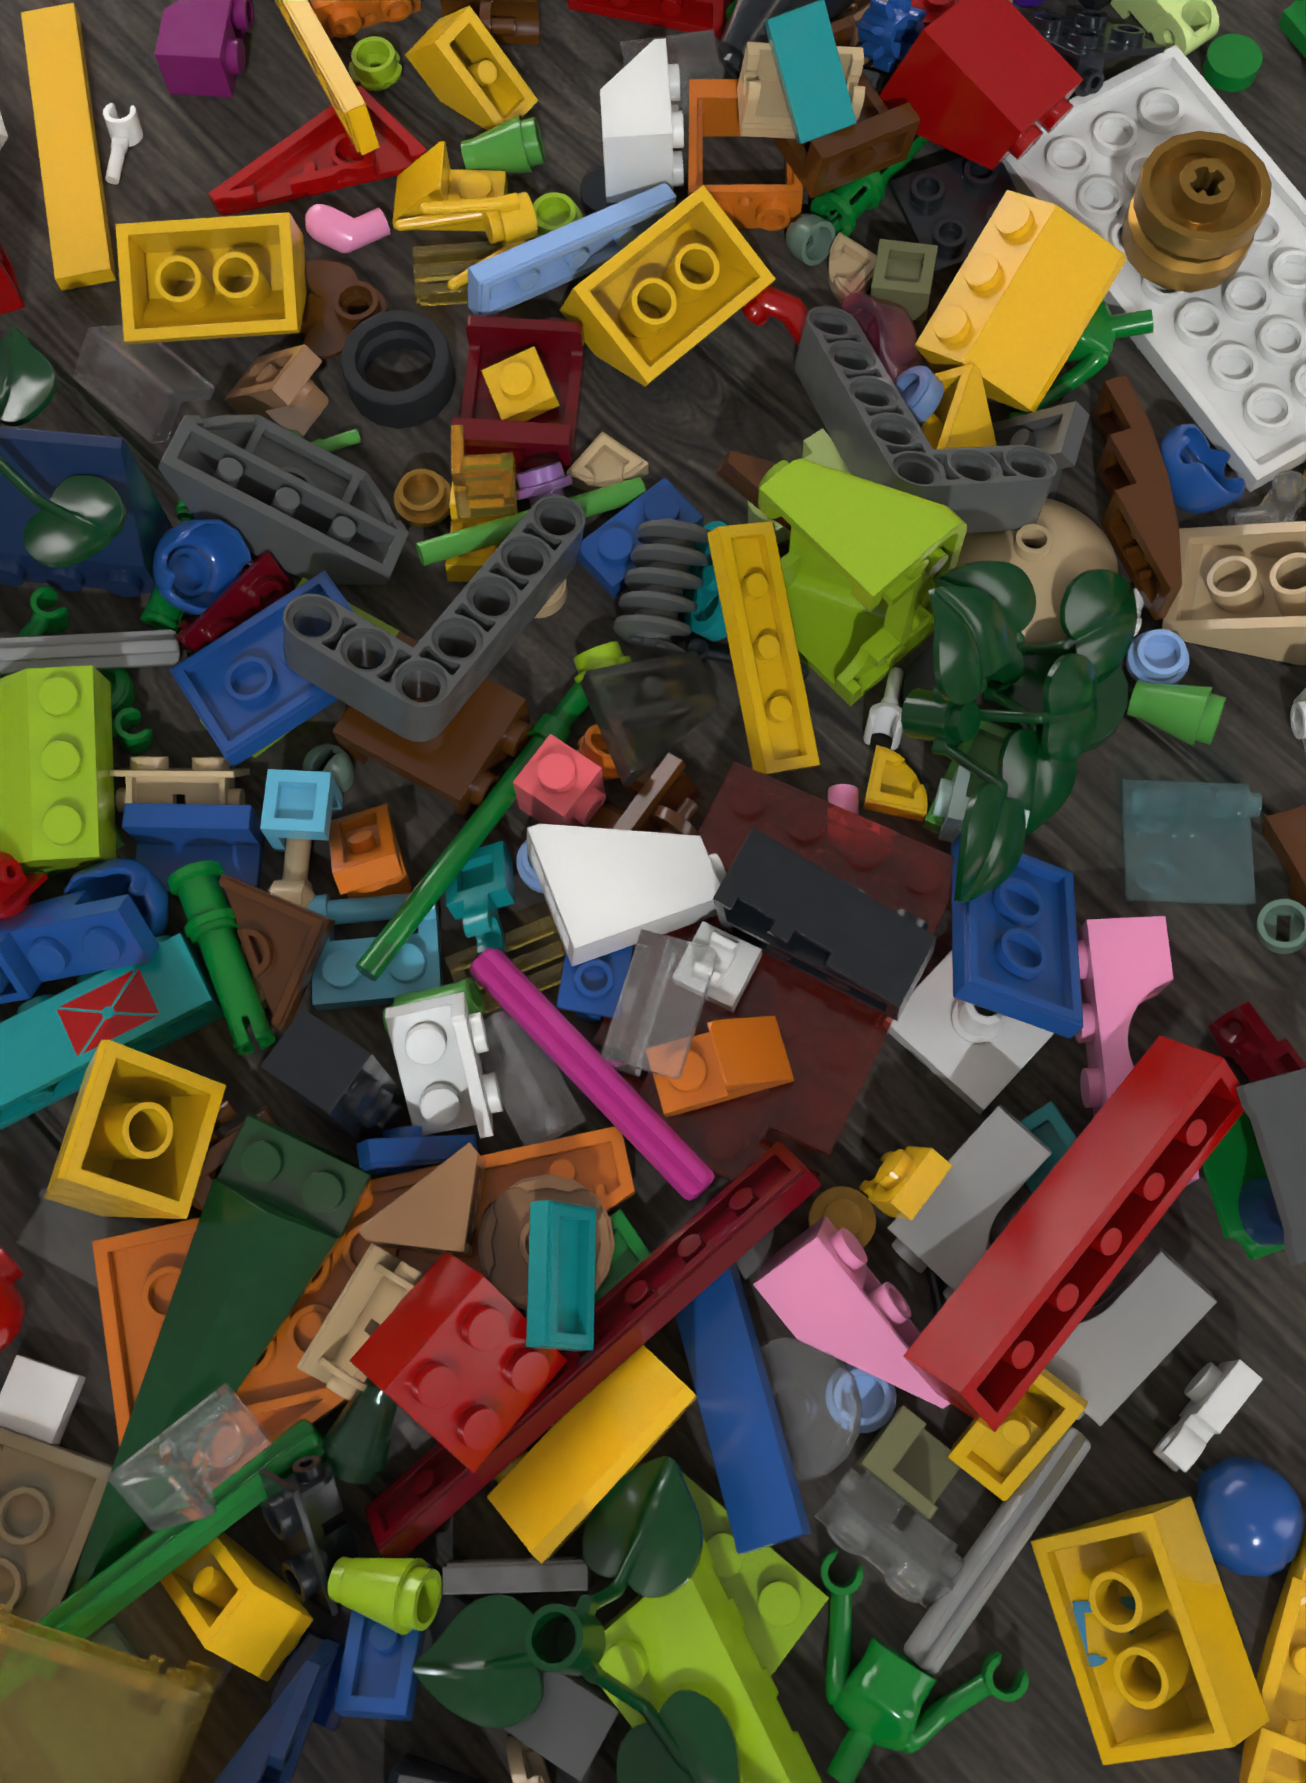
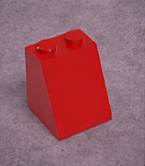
M960 0L922 30L879 96L889 110L905 103H910L921 119L916 135L993 170L1010 154L1017 160L1021 159L1043 135V132L1040 130L1041 127L1048 134L1053 131L1073 109L1074 106L1067 99L1084 79L1009 0Z

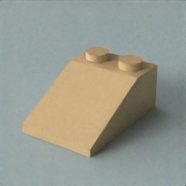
M1306 521L1179 528L1182 587L1166 617L1163 619L1162 629L1176 633L1184 642L1300 666L1306 665Z

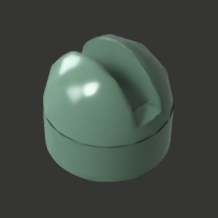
M804 213L797 217L796 222H791L786 228V246L795 258L810 266L817 265L830 253V248L836 235L835 228L832 223L818 215Z
M329 743L316 745L307 752L303 762V771H318L326 759L332 757L322 772H331L341 793H345L355 779V768L351 758L339 746Z
M1278 899L1265 905L1258 915L1256 925L1257 936L1262 945L1269 951L1278 954L1294 953L1306 944V908L1302 904L1290 899ZM1277 916H1290L1288 942L1276 940Z

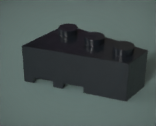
M754 827L750 830L713 897L723 931L762 949V953L896 1021L899 1020L935 949L937 936L928 932L929 925L923 919L900 908L891 910L869 897L861 888L848 881L839 879Z

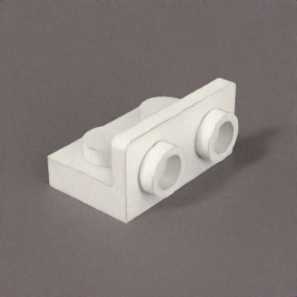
M464 992L386 1008L385 1020L412 1126H421L423 1136L477 1125L480 1139L494 1136L492 1113L503 1111V1104L496 1073L484 1074L479 1053L489 1051L482 1013L469 1014Z

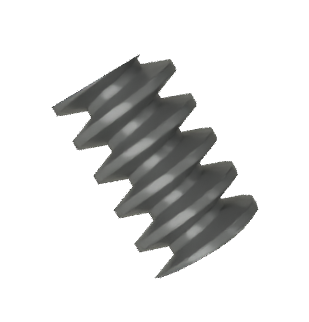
M668 518L650 520L640 524L637 528L636 536L642 545L636 546L630 556L632 564L637 568L629 570L624 580L631 592L624 593L618 603L620 609L626 615L617 617L613 623V630L619 637L636 647L651 652L669 655H682L686 653L682 648L672 643L671 640L672 636L691 635L692 628L678 620L677 616L678 613L697 611V603L683 596L684 590L703 588V580L690 573L689 568L690 566H706L709 564V557L694 548L696 543H709L707 533L710 530L691 522Z

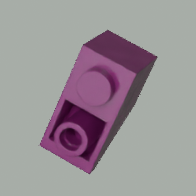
M178 0L164 9L154 55L169 94L233 98L237 74H243L246 66L245 32L246 30L251 31L254 25V6L252 0Z

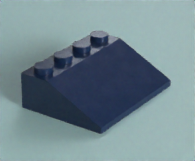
M0 426V455L42 496L50 500L60 483L71 476H95L105 480L116 490L124 502L127 516L120 534L113 537L107 547L90 558L72 566L61 568L42 565L35 561L27 552L23 541V532L26 524L42 509L35 506L0 472V583L9 586H20L24 581L48 583L52 587L70 592L79 591L82 587L107 589L113 594L124 597H137L140 595V592L152 593L155 586V581L153 580L155 550L160 539L173 526L125 440L122 437Z

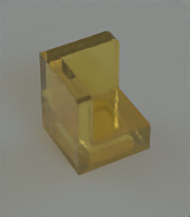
M451 425L452 480L458 518L518 515L516 466L513 453L467 455L464 426Z

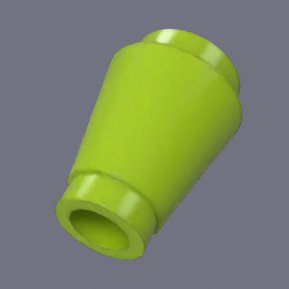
M343 1556L334 1564L328 1580V1596L331 1601L341 1603L343 1606L401 1635H406L412 1630H426L436 1616L442 1594L440 1573L435 1569L428 1568L426 1561L422 1558H349Z

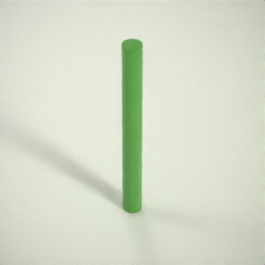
M636 477L569 498L582 507L586 518L629 505L644 494L646 488L643 480L640 477ZM529 510L416 543V549L420 562L423 566H427L500 544Z

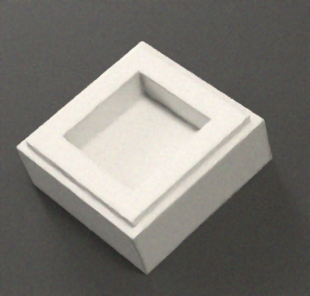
M16 1355L0 1393V1426L49 1444H60L86 1377L27 1356Z

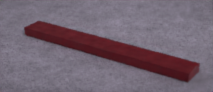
M781 1141L776 1142L594 1304L593 1350H558L568 1361L474 1474L437 1443L365 1507L364 1512L379 1553L385 1558H405L815 1192L821 1184L811 1171Z

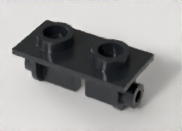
M308 1455L293 1464V1474L285 1479L263 1468L259 1471L267 1499L262 1501L261 1508L269 1528L283 1543L288 1560L282 1563V1572L286 1583L298 1600L304 1602L309 1599L334 1617L339 1612L336 1603L331 1601L328 1596V1580L331 1570L339 1558L343 1556L356 1558L359 1556L348 1522L340 1518L324 1529L321 1525L344 1511L331 1467L328 1464L321 1463L319 1456Z

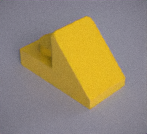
M445 141L437 143L397 176L393 212L394 229H396L395 222L399 219L424 215L419 211L420 204L424 202L507 195L508 182L506 171L450 169ZM483 221L420 230L485 231Z
M1044 1368L996 1432H993L974 1419L953 1444L948 1458L1002 1501L1006 1502L1086 1409L1088 1401Z

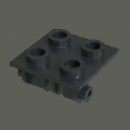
M1077 9L1075 17L1069 18L1051 12H1036L1033 15V20L1029 21L1084 79L1073 92L1081 97L1095 94L1101 89L1104 83L1102 70L1105 58L1164 53L1165 47L1144 38L1145 30L1143 28L1128 24L1113 25L1107 22L1109 17L1107 13L1095 9Z
M965 157L917 171L889 182L917 243L938 245L934 274L963 265L1005 192L1010 190L1018 193L1003 161L993 170H990Z

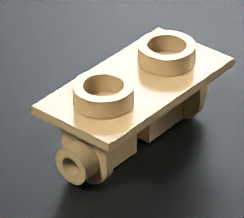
M131 756L130 767L109 770V776L125 777L126 787H119L116 792L118 812H124L125 803L177 804L176 794L185 795V804L245 805L244 789L235 788L234 777L250 775L249 768H230V764L225 757L218 756L192 757V768H169L168 756Z
M371 1243L297 1365V1368L326 1383L327 1388L347 1400H351L357 1389L364 1391L368 1385L365 1382L367 1377L349 1360L425 1274Z

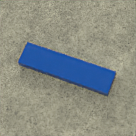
M735 1262L676 1315L736 1550L738 1554H747L811 1534V1530Z

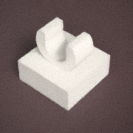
M702 921L673 977L674 984L726 1010L734 1012L762 957V949Z

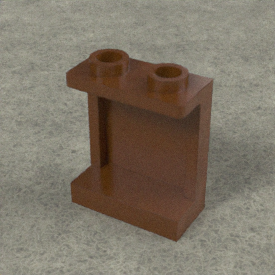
M845 17L831 23L836 46L849 47L854 26ZM863 71L859 78L858 86H865V97L857 124L802 144L797 143L796 139L772 138L811 198L907 160L921 119L909 102L889 110Z
M400 631L396 635L397 639L413 648L419 642ZM485 678L444 731L434 739L425 742L405 739L351 706H348L332 732L339 746L347 752L350 758L363 765L368 758L450 802L454 807L456 815L468 820L477 806L482 803L499 781L500 775L498 773L509 756L517 758L529 742L528 732L533 726L530 724L531 720L526 698ZM422 698L411 699L416 702H428V700Z

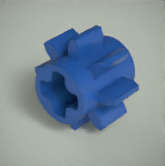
M870 0V8L865 11L860 22H857L856 25L864 57L873 59L874 68L892 73L896 62H902L925 28L923 20L927 15L926 11L911 6V0H888V2Z

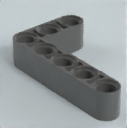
M819 306L809 310L794 369L851 475L948 506L967 523L966 533L1019 530L1024 525L1037 523L1058 469L1056 461L1048 453L1027 445L933 449L857 320L845 310L832 306Z
M550 495L537 501L414 648L328 597L320 594L297 596L287 604L283 611L284 659L288 667L299 676L405 739L425 742L436 738L444 731L575 568L579 558L586 523L585 513L577 502L565 496ZM449 656H458L461 658H452ZM359 667H371L374 669H361ZM422 698L428 700V702H416L411 699Z

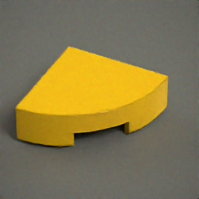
M876 745L863 809L924 822L928 806L927 793L923 784H921L915 772L904 762L905 759L900 754L886 747Z

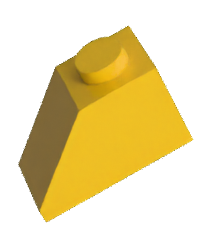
M470 5L440 18L405 54L440 102L487 131L519 114L523 118L538 101Z
M225 1532L217 1536L160 1581L205 1649L266 1682L269 1681L284 1659L294 1651L301 1636L314 1620L286 1583Z

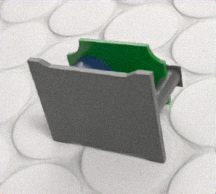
M1306 1068L1237 1086V1093L1244 1112L1202 1165L1224 1239L1230 1238L1237 1241L1246 1251L1249 1260L1285 1249L1290 1266L1306 1262Z

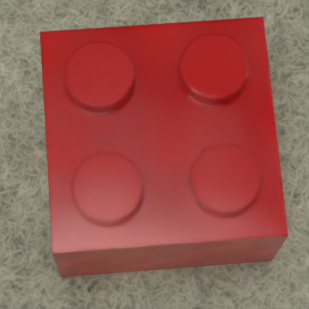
M445 1251L349 1361L436 1442L474 1474L568 1360L555 1349L526 1347L527 1319L485 1276Z

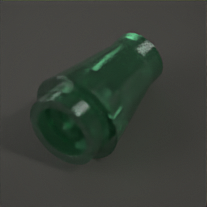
M368 1378L365 1380L368 1384L364 1391L356 1390L351 1400L348 1401L324 1436L321 1445L325 1452L322 1457V1463L328 1464L331 1467L333 1476L353 1484H368L373 1481L376 1472L386 1468L397 1405Z

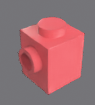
M552 734L547 737L512 782L519 809L541 824L587 826L598 809L603 806L606 799L602 768Z

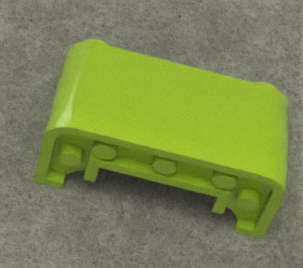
M800 458L791 463L787 460H782L775 464L759 484L758 507L769 519L782 516L791 525L789 552L780 558L798 654L851 707L887 676L891 668L897 667L933 633L934 613L928 590L935 587L933 583L934 577L957 566L967 532V523L948 506Z

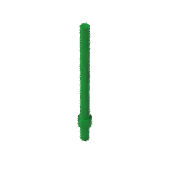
M574 683L552 713H544L528 732L530 741L356 963L355 967L362 975L372 981H377L516 800L512 782L547 737L552 734L567 744L572 737L570 728L594 698L592 691L581 683Z

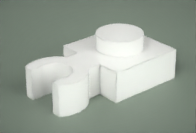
M1240 1359L1220 1363L1218 1367L1209 1362L1193 1377L1184 1391V1394L1191 1400L1179 1414L1181 1419L1160 1440L1152 1453L1174 1472H1177L1178 1469L1187 1472L1199 1458L1210 1438L1214 1434L1222 1432L1263 1379Z

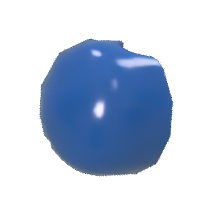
M1195 424L1179 425L1169 430L1160 440L1158 446L1169 475L1174 505L1177 508L1189 513L1205 514L1223 508L1242 498L1246 486L1244 479L1240 477L1228 479L1224 474V468L1231 457L1230 454L1226 451L1209 448L1206 436Z
M221 519L187 520L167 530L160 539L154 554L153 580L157 584L159 593L169 605L189 615L202 614L240 577L243 566L251 560L250 550L239 530Z
M112 858L98 861L75 873L64 888V895L86 890L92 901L129 894L154 937L161 936L169 921V900L166 887L154 873L136 860Z
M1226 1457L1202 1472L1197 1480L1198 1493L1195 1509L1215 1562L1236 1575L1267 1577L1283 1570L1286 1563H1291L1294 1560L1301 1546L1305 1531L1304 1511L1298 1494L1279 1471L1255 1457Z

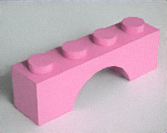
M1165 916L1087 919L1077 932L1083 1028L1075 1034V1038L1078 1043L1086 1044L1088 1068H1083L1081 1071L1080 1088L1085 1108H1093L1094 1116L1134 1068L1128 1047V1031L1130 1021L1137 1006L1157 996L1174 980ZM1199 1171L1196 1172L1187 1185L1200 1179Z

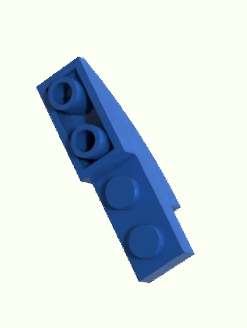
M86 890L27 905L16 915L0 920V1004L30 999L42 982L150 962L160 945L129 894L92 901Z

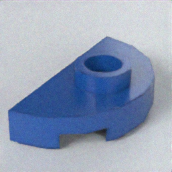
M406 1126L385 1130L382 1132V1138L366 1139L357 1143L359 1168H363V1171L370 1170L374 1172L373 1175H393L418 1170L419 1166L441 1165L469 1142L478 1151L476 1134L423 1137L421 1126Z

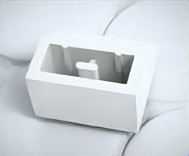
M654 39L600 89L606 203L621 202L665 182L672 191L673 187L684 186L682 150L673 151V148H684L683 113L679 111L678 104L671 105V101H680L679 64H668L666 39Z

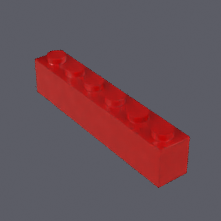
M1159 1036L903 1355L937 1395L993 1432H996L1244 1112L1236 1089L1241 1084L1223 1057L1163 1036Z

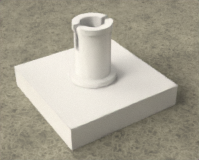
M952 950L916 987L899 1020L896 1021L888 1017L882 1026L979 1115L1054 1034L954 998Z

